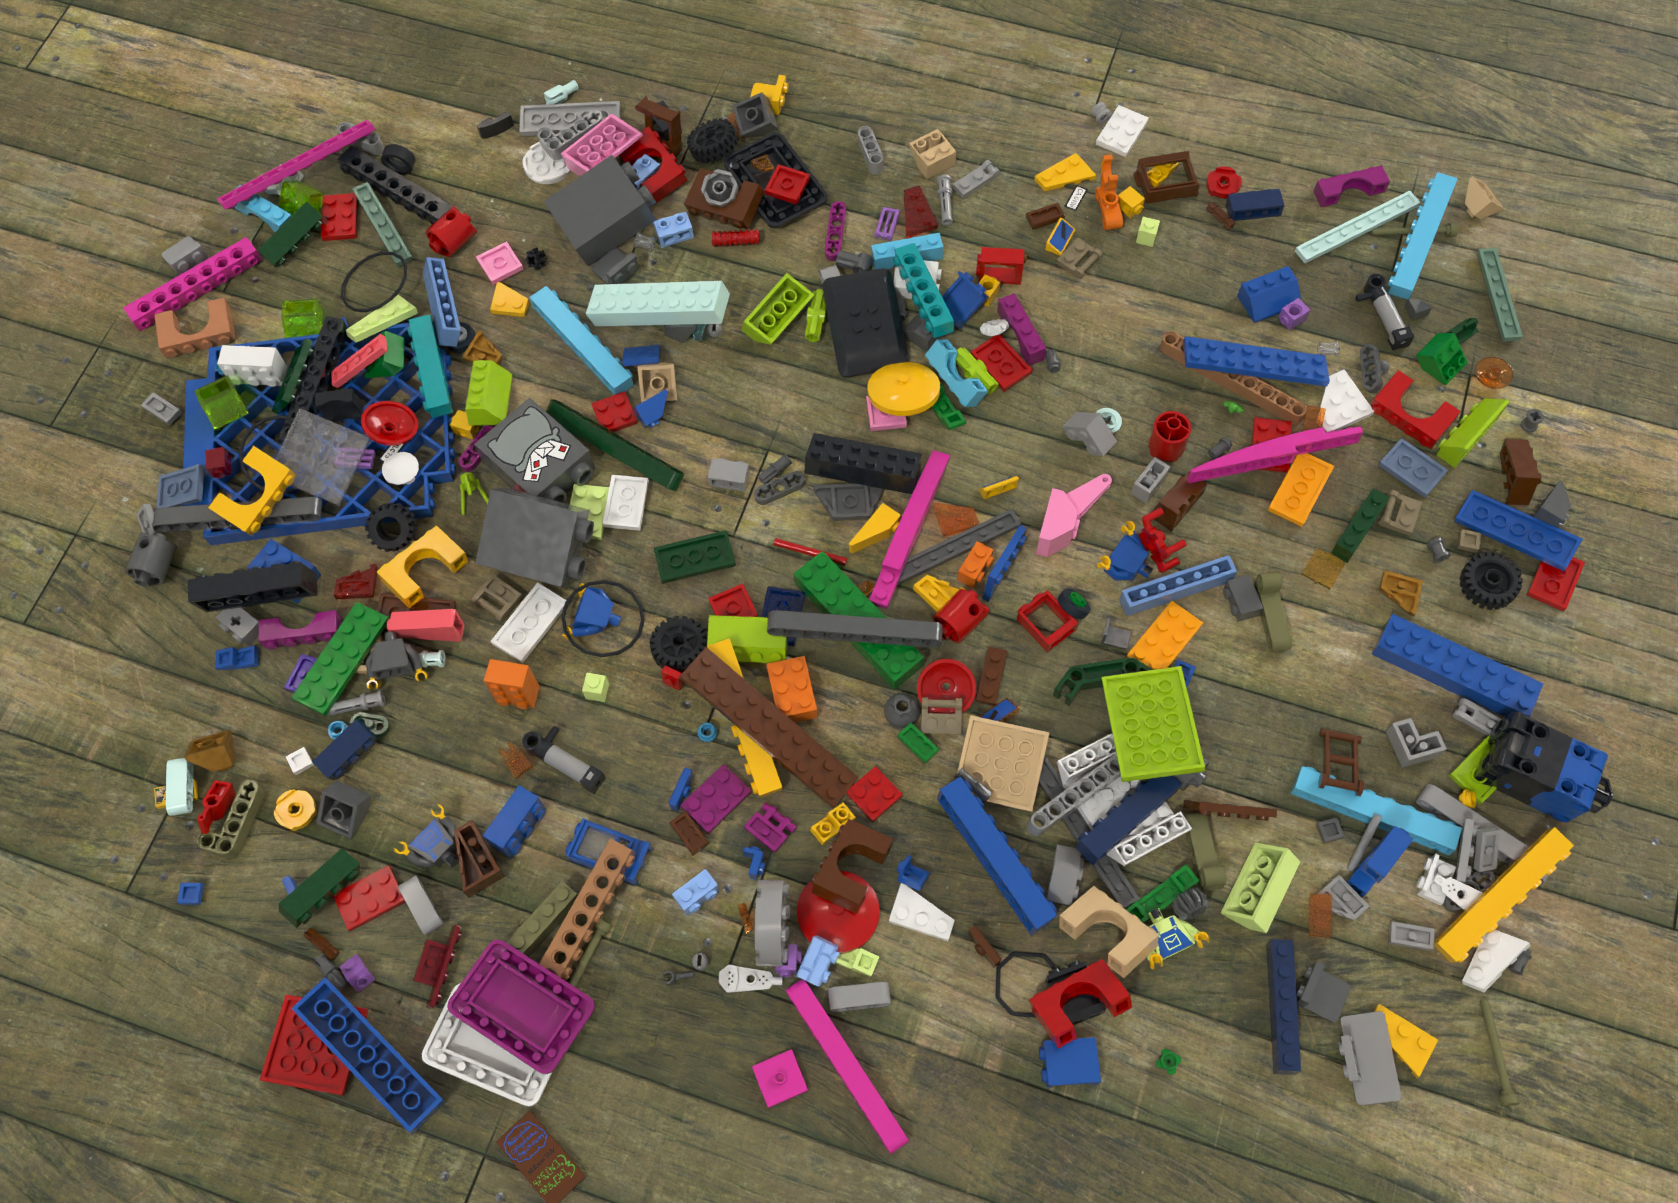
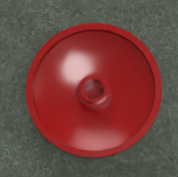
M840 871L845 877L868 887L866 898L858 913L851 912L813 894V885L810 881L799 897L797 920L803 936L809 943H811L813 936L817 935L838 945L837 951L840 954H845L861 948L872 938L879 923L880 909L878 898L867 881L854 873Z

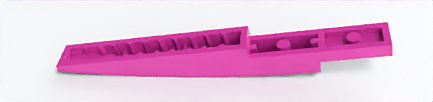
M1359 426L1326 433L1324 428L1321 427L1265 441L1191 469L1187 482L1193 483L1292 463L1296 455L1356 444L1359 442L1363 430Z
M933 450L891 541L882 563V570L869 599L875 606L885 609L889 607L912 548L914 549L949 462V454Z

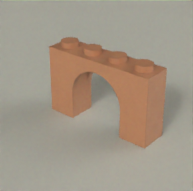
M225 297L207 301L209 312L208 324L202 331L192 335H185L180 332L179 319L172 310L154 314L158 345L165 358L236 341L231 307Z

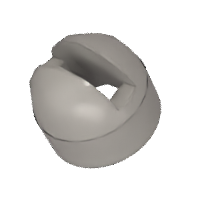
M709 324V335L712 337L720 336L722 333L721 324Z
M697 953L692 958V965L696 970H705L709 965V959L706 954ZM699 956H702L701 966H698Z

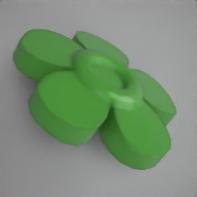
M1228 400L1223 403L1224 406L1228 407L1230 413L1235 411L1243 413L1244 411L1243 406L1234 401Z

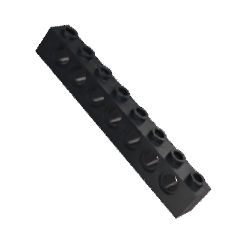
M350 146L338 158L340 169L345 174L349 173L359 182H368L371 188L377 190L382 196L389 197L395 204L404 206L407 211L414 212L422 220L429 221L431 225L453 207L353 146Z
M326 316L287 417L298 419L311 430L319 412V409L315 407V393L327 391L331 380V371L335 369L347 339L346 329L348 327L344 320L340 318ZM285 420L278 440L285 450L303 453L310 434L296 422Z

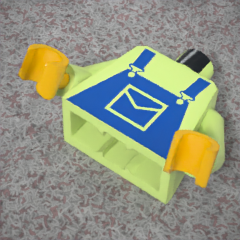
M1159 908L1148 913L1153 923L1149 927L1153 928L1159 935L1158 947L1147 956L1151 969H1154V963H1159L1160 967H1163L1164 959L1195 944L1194 941L1197 942L1199 948H1203L1202 940L1210 943L1207 933L1198 931L1188 922L1176 918L1175 915L1164 919Z

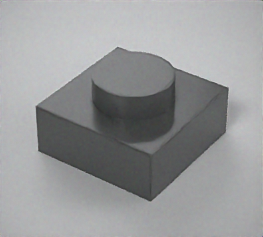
M1337 817L1316 824L1323 844L1345 837Z

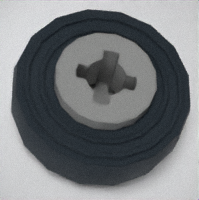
M459 322L461 332L457 347L446 346L450 351L463 353L469 347L475 337V332L467 323Z

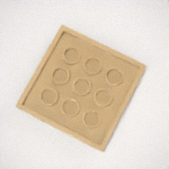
M970 715L958 771L964 768L966 772L975 779L978 778V781L992 792L991 797L986 802L1033 812L1050 733Z

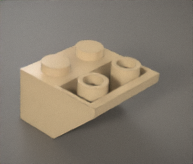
M938 129L909 143L917 167L926 179L941 173L956 163L955 149Z

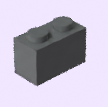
M1249 574L1227 580L1223 588V594L1229 600L1230 611L1236 617L1237 622L1260 616L1263 606Z

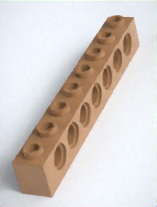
M610 838L539 963L541 966L551 972L553 971L555 975L563 980H567L570 977L573 963L580 959L583 953V945L592 938L594 933L592 929L596 923L598 924L604 916L603 910L606 905L612 902L615 895L613 892L617 886L622 884L625 878L623 874L627 867L630 868L634 863L636 852ZM617 859L619 866L617 869L611 870V862ZM603 878H607V887L601 889L600 881ZM596 896L598 898L597 905L590 907V899ZM586 915L587 923L584 926H580V917ZM575 934L577 940L573 945H570L568 938L570 935ZM564 952L566 960L564 963L559 964L558 956Z

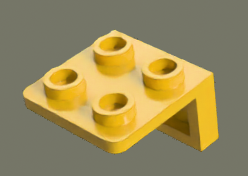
M779 75L776 86L755 83L750 97L761 92L770 99L774 114L779 115L781 107L784 106L785 93L788 92L786 76Z

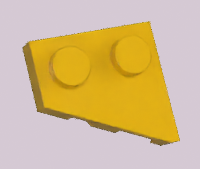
M497 282L490 308L491 314L526 317L529 306L528 298Z
M926 575L913 586V590L936 612L960 589L949 586L950 583L937 580L929 575Z

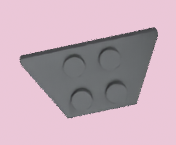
M856 483L813 485L814 493L833 521L870 519L884 490Z

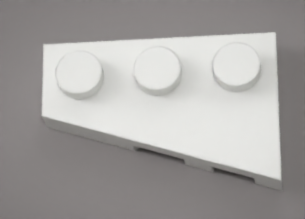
M901 883L889 923L948 942L955 920L907 885Z
M1497 930L1491 933L1487 932L1482 937L1484 940L1478 946L1462 980L1463 985L1485 992L1502 975V972L1510 964L1512 965L1523 951L1530 947L1529 942Z

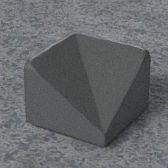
M1408 299L1404 306L1412 320L1429 315L1432 309L1430 305L1420 299Z

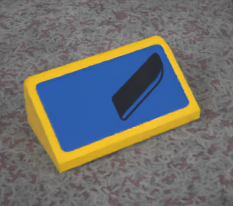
M1060 217L1046 243L1045 250L1061 256L1073 236L1075 228Z
M1010 476L979 488L982 498L987 499L1017 488L1019 478L1018 476Z

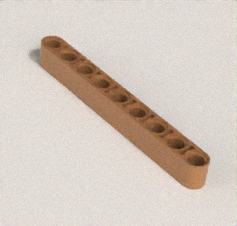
M1172 331L1166 332L1160 344L1161 352L1185 365L1183 352L1184 337ZM1190 368L1284 421H1291L1292 425H1299L1306 414L1307 408L1302 402L1256 377Z

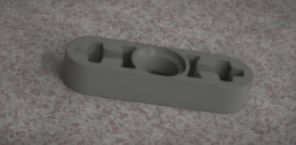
M1366 344L1360 350L1363 387L1369 393H1377L1383 385L1380 354L1373 344ZM1375 365V369L1372 372H1367L1369 366Z
M794 471L757 487L754 491L755 501L760 505H766L802 489L805 485L804 475L801 472ZM796 478L799 480V483L793 482V479ZM777 485L785 487L781 492L776 491L774 488ZM760 493H763L766 497L763 498L760 496Z
M1491 870L1477 871L1470 878L1466 879V882H1463V884L1484 892L1495 881V876ZM1486 875L1488 877L1487 880L1478 885L1476 881ZM1460 890L1458 891L1457 896H1460L1462 898L1464 894L1463 891ZM1447 896L1445 897L1443 907L1447 911L1455 913L1462 909L1457 904L1451 906V899Z

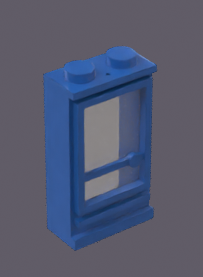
M583 818L581 823H578L575 827L573 841H570L566 847L565 852L569 861L593 869L611 838L636 852L634 863L630 868L627 867L623 874L625 875L623 881L636 886L638 883L636 880L638 871L645 866V855L647 851L651 852L653 849L651 844ZM616 859L611 862V870L617 869L619 861Z

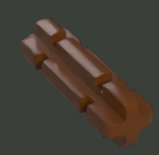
M1215 202L1208 204L1206 209L1213 213L1212 215L1221 224L1224 223L1228 230L1234 227L1235 221L1232 218L1229 219L1230 216L1220 207L1218 208Z
M309 928L304 933V937L330 960L336 959L339 955V951L313 928Z

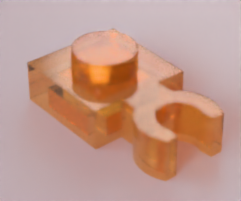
M508 742L509 752L505 753L500 748L499 753L503 758L507 759L504 761V764L517 779L530 770L532 765L520 750L515 753L514 746Z

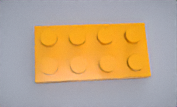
M1308 453L1297 455L1267 511L1302 527L1334 466Z
M1171 600L1126 655V658H1135L1153 670L1168 668L1202 627L1203 622Z

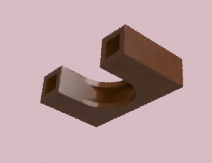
M700 168L684 202L688 212L694 216L701 215L708 220L715 219L725 225L727 223L732 224L738 229L742 227L748 229L764 195L760 185L744 180L737 197L731 204L724 207H715L707 202L701 191L705 176L711 175L714 172Z
M848 819L845 825L842 824L837 833L839 837L837 841H832L828 850L830 854L822 859L820 864L821 870L819 873L816 872L814 874L811 884L813 885V894L857 914L866 898L868 887L845 877L840 872L837 863L847 855L858 854L883 865L891 850L893 838Z

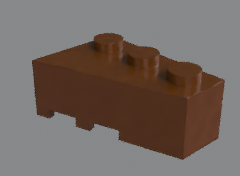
M1505 439L1500 451L1502 473H1506L1507 482H1504V489H1508L1509 494L1505 499L1506 505H1529L1537 485L1541 483V473L1538 472L1537 461L1533 457V449L1530 447L1528 440Z
M1190 472L1178 479L1175 486L1167 492L1154 509L1162 508L1164 514L1154 520L1170 531L1174 530L1204 494L1207 483L1204 481L1188 483L1187 478Z
M473 820L454 830L463 883L462 889L463 893L470 898L501 880L505 875Z

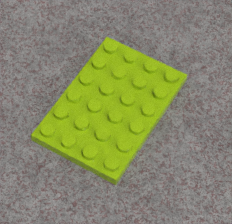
M1181 666L1102 677L1122 782L1205 771V764Z

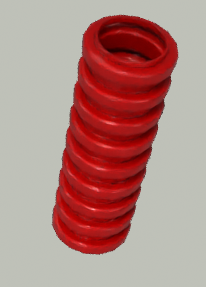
M745 229V231L739 230V232L737 230H734V232H731V230L729 232L723 231V233L721 231H718V233L712 232V245L714 247L716 245H719V247L722 245L732 246V244L743 246V244L748 245V243L759 245L760 243L758 229L756 231Z

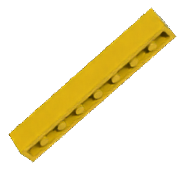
M730 638L707 646L710 651L743 678ZM735 725L731 726L734 738L738 737L740 744L737 745L741 757L745 756L747 761L744 764L747 775H752L754 781L750 783L753 793H758L759 798L781 791L782 785L772 757Z
M1555 827L1547 829L1434 941V947L1450 963L1457 961L1461 963L1469 955L1467 952L1472 947L1476 948L1484 940L1482 937L1487 932H1493L1498 927L1497 922L1501 918H1507L1513 912L1511 908L1516 903L1518 905L1528 897L1526 893L1530 889H1536L1542 883L1540 879L1545 874L1547 876L1550 875L1557 868L1555 864L1559 860L1564 861L1571 854L1569 850L1574 845Z

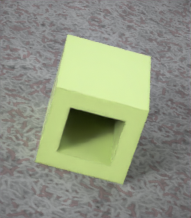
M1143 217L1136 243L1153 247L1160 221Z
M586 673L582 689L586 699L605 702L609 687L606 676Z

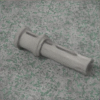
M941 175L936 179L939 185L937 194L941 201L942 224L948 226L953 223L950 198L953 194L950 186L952 178L949 175Z
M380 689L376 693H362L357 698L335 702L326 717L357 709L369 710L375 706L384 707L386 706L384 692Z

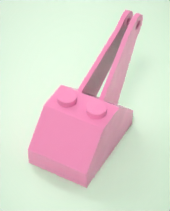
M1102 474L1067 494L1062 490L1052 489L1039 537L1037 555L1048 557L1070 545L1071 539L1076 538L1081 517L1110 488L1111 476Z

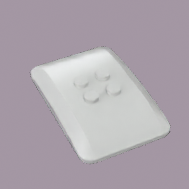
M460 984L456 985L422 1051L423 1061L429 1066L528 1107L534 1106L540 1100L552 1073H539L453 1016L448 1011L447 1005Z

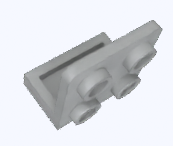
M190 236L179 241L161 254L178 276L208 259L202 246Z

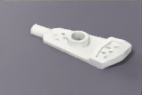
M1436 874L1433 878V881L1441 886V892L1464 911L1482 894V892L1451 877L1445 879ZM1460 890L1463 891L1464 894L1462 898H1459L1457 896V893Z
M727 965L719 972V984L727 993L770 989L772 985H782L783 977L773 976L769 971ZM750 975L755 977L752 983L747 982V977Z

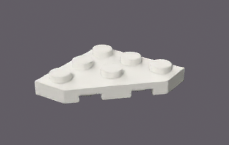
M1345 370L1329 376L1330 382L1325 387L1316 420L1319 428L1323 427L1326 433L1333 430L1339 431L1373 415L1374 410H1372L1370 404Z

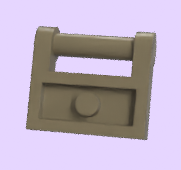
M1077 238L1057 259L1056 264L1081 279L1085 275V271L1096 260H1099L1103 253L1100 249L1093 248L1080 238ZM1088 254L1090 255L1080 267H1076Z
M1390 490L1387 495L1390 499L1378 524L1411 536L1422 502L1401 495L1396 490ZM1395 502L1400 503L1395 521H1392L1390 517Z
M492 574L475 593L471 601L495 615L498 621L503 622L523 596L520 592ZM487 594L504 607L499 610L486 601L484 596Z
M922 697V733L961 734L962 698H956V700H931L928 697ZM928 707L955 708V713H928Z

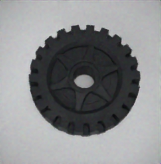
M717 118L713 119L712 122L708 120L706 124L704 122L701 123V127L697 126L695 128L696 131L692 130L691 135L687 139L690 153L700 163H709V161L713 163L715 159L719 161L722 156L725 158L727 153L730 154L732 149H735L738 144V136L732 123L727 119L723 120V118H719V120Z
M1491 552L1479 553L1467 562L1461 572L1459 579L1461 580L1460 587H1463L1461 591L1463 594L1467 593L1466 598L1468 600L1473 599L1472 604L1476 605L1479 603V608L1483 609L1485 606H1487V610L1504 608L1517 597L1522 588L1523 578H1520L1522 574L1521 571H1517L1519 567L1516 564L1512 566L1513 560L1509 559L1506 561L1507 556L1503 554L1501 557H1498L1499 553L1494 552L1492 555Z
M674 616L675 620H672L671 617L667 618V623L664 621L660 622V627L657 625L655 632L652 631L650 649L653 659L658 666L660 665L661 669L667 666L678 672L680 670L684 672L704 648L707 647L708 639L703 626L698 621L695 622L693 618L688 620L687 616H682V619H679V616Z

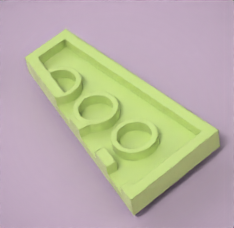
M397 295L392 301L346 329V333L350 339L357 343L418 314L415 306Z

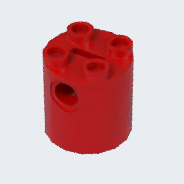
M451 207L426 230V236L430 241L428 243L429 247L437 254L451 257L477 233L475 227L470 223L471 218L466 213H460L456 207Z
M1167 411L1157 416L1148 444L1149 453L1152 457H1156L1161 461L1176 462L1182 456L1191 433L1190 421L1184 414L1177 411Z
M972 589L969 591L958 590L933 615V621L942 625V639H949L959 644L987 617V614L990 612L988 607L977 599L978 595Z

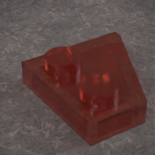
M372 564L368 570L361 573L358 570L349 576L337 579L334 589L335 599L374 598L378 571L377 565Z

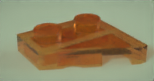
M933 503L932 507L943 537L958 534L979 525L974 508Z

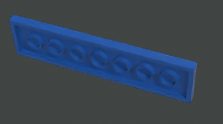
M1187 336L1183 340L1185 367L1326 387L1330 382L1326 356Z

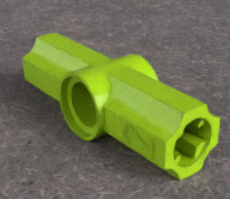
M821 289L813 291L815 295L807 311L805 339L809 340V342L820 341L822 327L826 322L827 310L823 290Z
M965 347L957 349L956 363L963 369L965 377L978 378L988 390L987 394H992L998 388L999 383L987 372L985 364L979 359L976 360Z

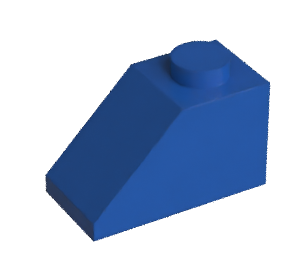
M666 389L634 407L633 410L644 428L649 426L651 429L660 423L658 420L663 415L668 394Z

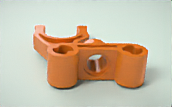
M1112 154L1103 155L1101 187L1095 188L1096 202L1100 205L1104 230L1123 227V218L1118 202L1119 197L1115 191L1118 175H1112L1111 172Z

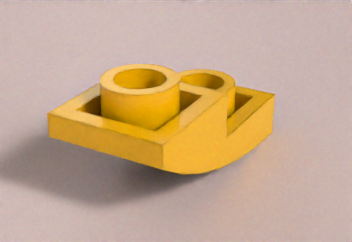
M1179 163L1158 165L1149 170L1147 174L1151 186H1160L1175 171Z
M841 803L828 812L825 818L813 825L810 831L823 846L837 835L842 824L845 825L848 819L854 821L856 817L844 803Z

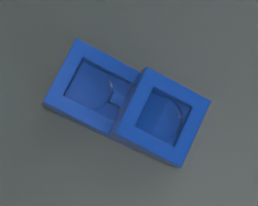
M256 646L238 650L230 647L216 651L215 669L233 670L259 666V648Z

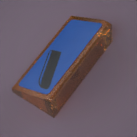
M1006 697L979 717L1005 723L1017 715L1020 709Z

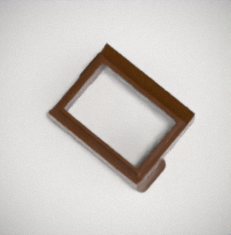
M645 96L635 106V109L645 115V128L649 126L652 132L654 131L653 116L668 122L669 142L663 139L659 141L661 143L664 141L669 148L667 152L669 154L673 153L677 157L682 151L680 111L676 112L652 102Z
M1189 151L1139 159L1137 170L1133 176L1136 185L1142 188L1146 204L1191 196L1197 197L1199 195V183L1189 158ZM1183 162L1188 182L1151 187L1146 167Z

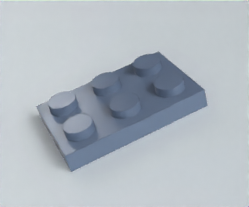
M1403 438L1395 444L1378 465L1424 498L1427 497L1448 472V469Z
M197 464L159 476L156 509L180 507L184 504L202 501L205 466Z

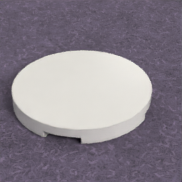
M540 142L532 145L525 157H523L524 171L536 183H557L566 178L571 172L563 158L553 160L542 148Z

